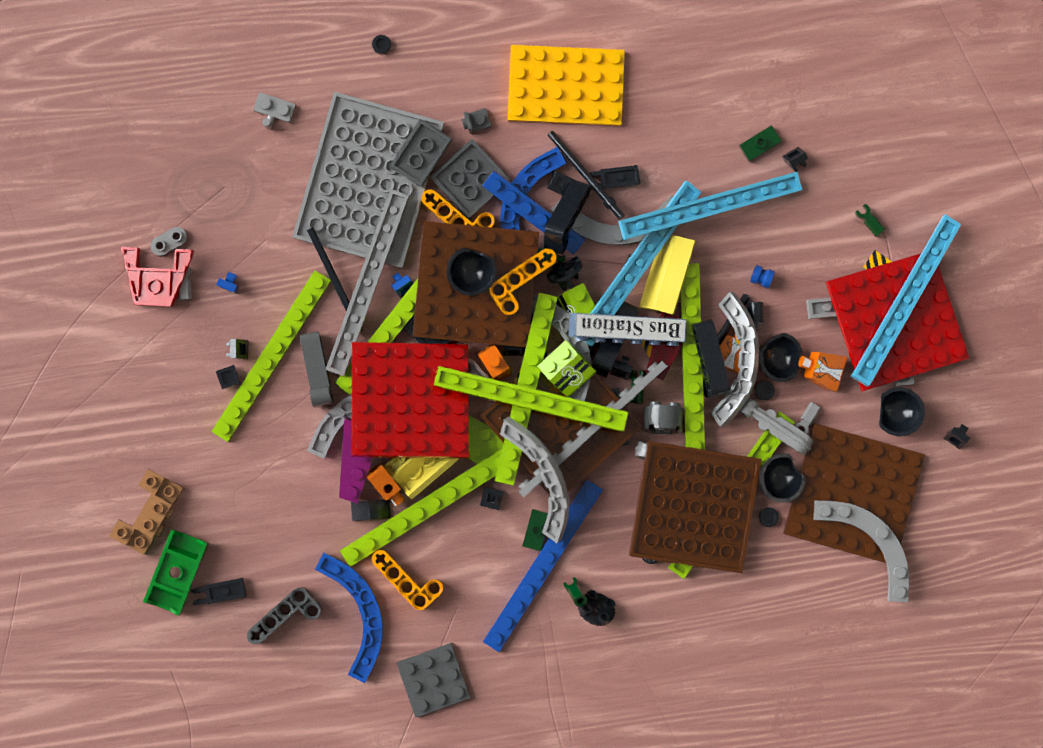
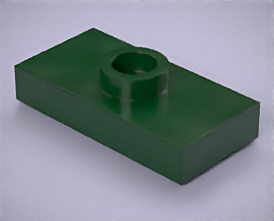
M771 125L740 144L739 147L748 162L779 144L781 139Z
M532 509L523 547L541 551L545 537L542 531L548 513Z

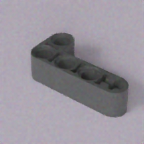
M317 331L300 335L310 385L309 392L312 406L318 408L334 404L328 370H325L327 365L320 333Z
M298 587L248 631L247 639L251 644L255 645L263 642L298 610L306 618L314 620L322 614V606L306 588ZM297 591H302L305 594V599L301 602L295 598ZM283 604L290 606L289 614L282 613L281 606ZM310 605L317 607L318 613L316 616L309 614L308 608ZM268 617H273L276 620L275 627L267 625ZM262 628L265 629V631H263V632L259 635V637H260L261 639H259V638L254 639V638H253V636L255 635L254 632H258V631H260Z

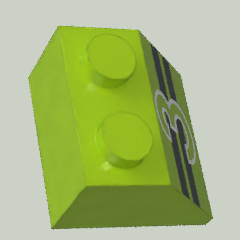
M584 283L558 296L556 303L568 314H590L595 307Z
M567 340L538 365V368L549 381L568 398L597 372L573 343Z

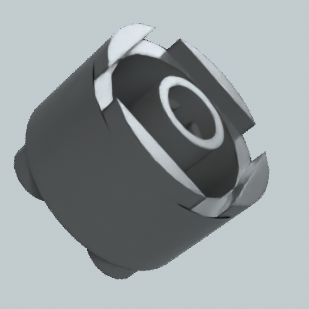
M651 401L649 405L644 407L645 432L650 429V433L672 434V430H677V434L682 433L683 408L680 407V403L670 402L669 405H661V402Z

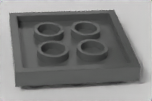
M473 139L430 176L432 181L468 219L473 217L495 196L482 186L493 170L511 182L508 176Z
M451 643L396 662L415 718L470 698Z

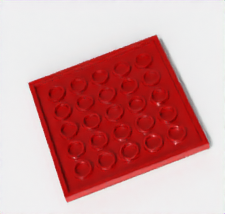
M921 253L825 282L854 370ZM937 266L870 386L867 387L858 381L861 392L969 359L939 266Z
M352 342L351 457L468 459V394L434 386L438 366L468 373V344Z

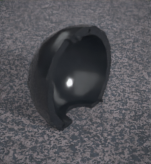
M466 247L459 249L452 255L447 263L446 270L449 284L455 291L466 296L482 294L491 288L496 280L497 273L495 260L491 256Z
M780 333L765 341L759 347L758 366L760 371L767 378L776 382H787L794 379L800 372L798 363L803 353L800 343L787 333Z
M903 387L891 388L881 395L880 428L886 433L898 437L908 436L918 430L925 417V407L920 396L911 389Z
M779 453L767 458L761 465L758 474L761 491L767 498L776 502H790L796 499L803 491L806 483L805 477L796 469L793 464L794 460L788 453Z

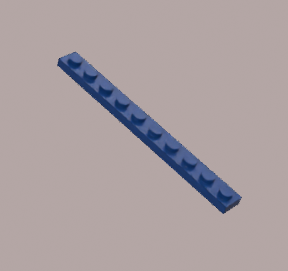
M589 480L585 481L569 506L568 521L562 540L556 543L552 539H548L488 632L483 643L497 652L501 650L603 489Z

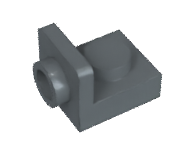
M486 108L471 113L464 112L465 118L461 119L464 129H468L470 134L491 127Z

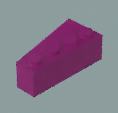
M345 415L339 498L358 504L373 457H351V417Z

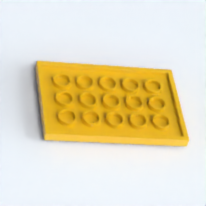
M511 45L508 121L621 126L625 50Z

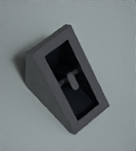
M384 499L358 501V504L351 502L352 521L391 518L389 499L387 501Z

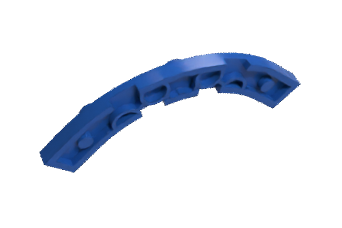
M558 147L532 160L511 183L528 194L540 179L565 166L566 162ZM504 202L501 208L500 228L520 230V214Z
M323 552L315 570L341 584L353 596L363 621L362 643L347 675L365 683L378 658L382 643L383 624L380 607L372 589L358 572L344 562Z

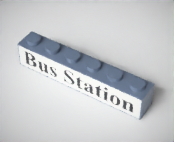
M570 313L569 336L575 337V341H587V337L594 338V342H605V338L612 339V343H624V339L631 340L630 344H642V340L649 341V345H660V341L667 342L668 346H678L679 342H685L686 319Z

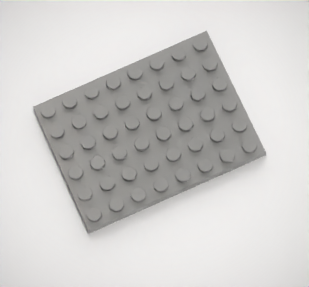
M334 92L292 238L312 243L307 230L314 227L323 247L366 258L388 195L392 189L409 195V199L385 264L403 269L421 207V197L426 189L428 179L421 188L389 168V166L420 119L442 132L444 122Z

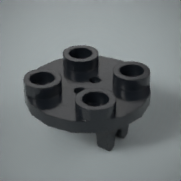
M578 256L571 258L565 263L557 262L552 266L553 270L546 275L550 283H558L563 291H566V285L572 289L574 286L572 282L573 276L576 280L579 278L578 272L582 269L583 264Z
M589 590L585 594L587 603L578 607L580 616L592 625L605 626L609 624L615 617V602L603 594Z

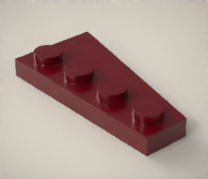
M677 303L674 315L661 312L659 318L681 319V303ZM660 341V345H652L647 369L655 361L658 364L663 361L667 366L656 378L664 380L682 346V342H679L678 346H668L667 342Z

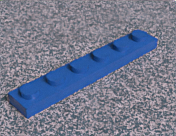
M493 170L482 186L544 233L552 213L497 171ZM572 228L569 232L566 250L574 255L584 243L585 238Z

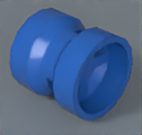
M756 265L750 283H759L762 287L768 289L775 271L771 269L764 270L762 266Z

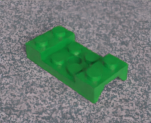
M171 529L143 602L168 610L177 616L182 615L188 599L187 596L200 563L203 561L209 542ZM173 567H178L181 571L178 578L171 576L170 571Z

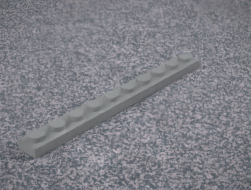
M390 190L325 370L345 376L352 356V342H357L409 199L407 194Z
M655 361L647 369L649 373L645 377L641 374L633 381L635 384L633 388L629 390L627 387L619 394L621 399L616 403L614 401L610 402L606 407L620 410L667 367L663 361L659 364ZM591 425L588 429L584 426L576 433L578 436L576 440L572 442L570 439L562 446L564 451L559 455L557 453L552 455L557 465L559 466L601 426ZM540 467L533 473L535 477L531 481L526 479L519 485L521 490L518 493L523 498L543 480L540 471H542Z

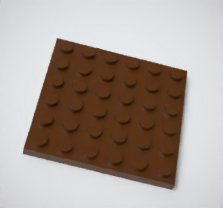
M423 221L413 337L526 347L530 332L535 277L511 292L518 303V310L512 315H505L490 295L489 289L482 294L474 296L462 295L455 291L448 282L446 270L447 263L455 252L464 247L483 252L495 260L497 268L495 281H497L537 254L539 232ZM529 263L526 265L525 270L529 274H534L536 267L534 264ZM512 274L509 277V281L511 284L517 285L520 282V278L517 274ZM495 285L493 292L495 295L500 296L503 294L504 289L501 285ZM506 301L504 303V309L507 312L514 310L515 305L513 302Z
M541 371L536 390L566 397ZM596 373L591 376L585 402L606 407L610 402L614 401L616 403L619 400ZM496 401L480 417L504 443L505 438L500 435L504 420L510 417L512 405ZM625 406L620 409L621 411L628 412L624 432L600 427L558 466L562 472L567 492L572 490L643 427ZM531 410L527 430L543 443L551 455L555 453L559 455L564 451L562 446L570 439L572 442L578 438L576 433L584 426L588 429L592 424ZM522 451L520 463L534 478L535 475L533 473L539 468V465L536 461L532 462ZM542 480L539 484L550 496L549 487H546Z
M813 423L810 433L813 444L811 450L804 456L800 473L805 477L806 483L801 494L791 502L783 534L886 563L879 546L867 533L858 527L840 521L813 520L814 500L844 502L873 513L891 529L901 544L925 454Z
M647 440L629 556L743 574L758 474L762 459Z

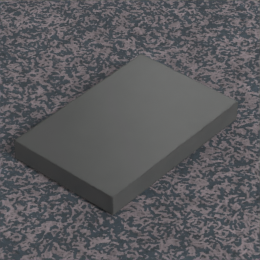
M420 119L389 168L422 188L452 142V139Z

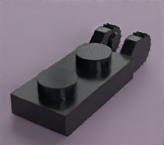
M638 165L589 172L593 178L601 177V183L598 184L602 189L640 185Z
M244 578L191 589V594L206 591L207 596L206 599H196L193 601V605L212 604L247 597Z

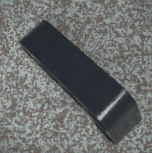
M575 179L571 180L544 231L545 249H551L556 253L564 254L568 245L569 232L590 195L591 186Z
M624 301L615 315L636 316L639 308ZM605 338V342L601 343L591 364L597 371L596 374L607 378L623 343H612V339Z
M710 319L692 324L693 336L705 379L703 381L705 397L709 398L729 393L730 385L713 321Z

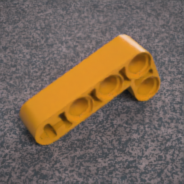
M429 189L422 194L423 205L443 223L454 224L456 220H462L465 223L464 225L482 226L481 220L489 218L492 222L487 227L494 228L495 220L490 213L480 214L472 223L436 191ZM434 196V201L438 204L437 207L431 201L427 203L426 197ZM443 207L449 208V215H440V209Z
M542 250L493 283L489 289L490 295L505 315H512L518 310V303L511 292L555 263L556 254L553 250ZM543 253L546 255L550 254L552 256L550 258L551 262H543L541 264L543 268L540 269L539 263L534 259L537 258L540 261L544 258ZM532 263L535 265L536 271L534 274L526 272L525 267L527 264ZM517 274L520 282L517 285L511 284L509 281L510 275ZM495 285L503 287L504 292L502 295L497 296L494 294L493 287ZM506 301L514 303L515 308L512 312H507L504 309Z
M378 550L372 555L373 564L416 610L425 609L443 592V583L438 579L430 580L421 588L386 550ZM377 554H384L386 556L384 560L387 562V564L390 561L393 564H391L386 568V570H384L383 567L386 565L383 562H377ZM392 567L399 570L397 578H392L389 575V570ZM406 581L410 582L413 586L410 592H405L402 589V584ZM431 583L439 584L440 591L438 593H432L429 590ZM417 596H423L426 599L424 606L416 605L415 598Z

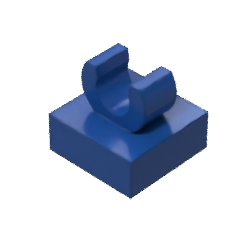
M228 272L225 280L219 278L216 284L218 287L237 294L239 289L234 284L237 275Z
M398 272L392 276L396 283L391 286L399 298H401L411 288L413 282L408 275L402 278Z

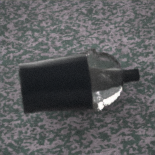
M748 301L747 311L753 320L756 332H760L764 325L763 302Z

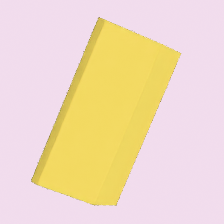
M673 235L669 237L652 262L639 308L674 315L696 242L694 240Z
M393 458L384 467L412 500L460 458Z

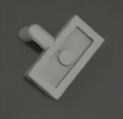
M259 92L253 111L268 116L263 119L262 123L266 129H271L275 119L290 123L296 105Z

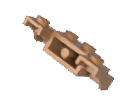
M147 469L138 486L149 491L151 495L133 526L118 519L109 537L143 555L147 554L156 536H160L164 531L165 526L163 524L166 519L169 520L175 511L172 508L184 489L179 484L150 469Z

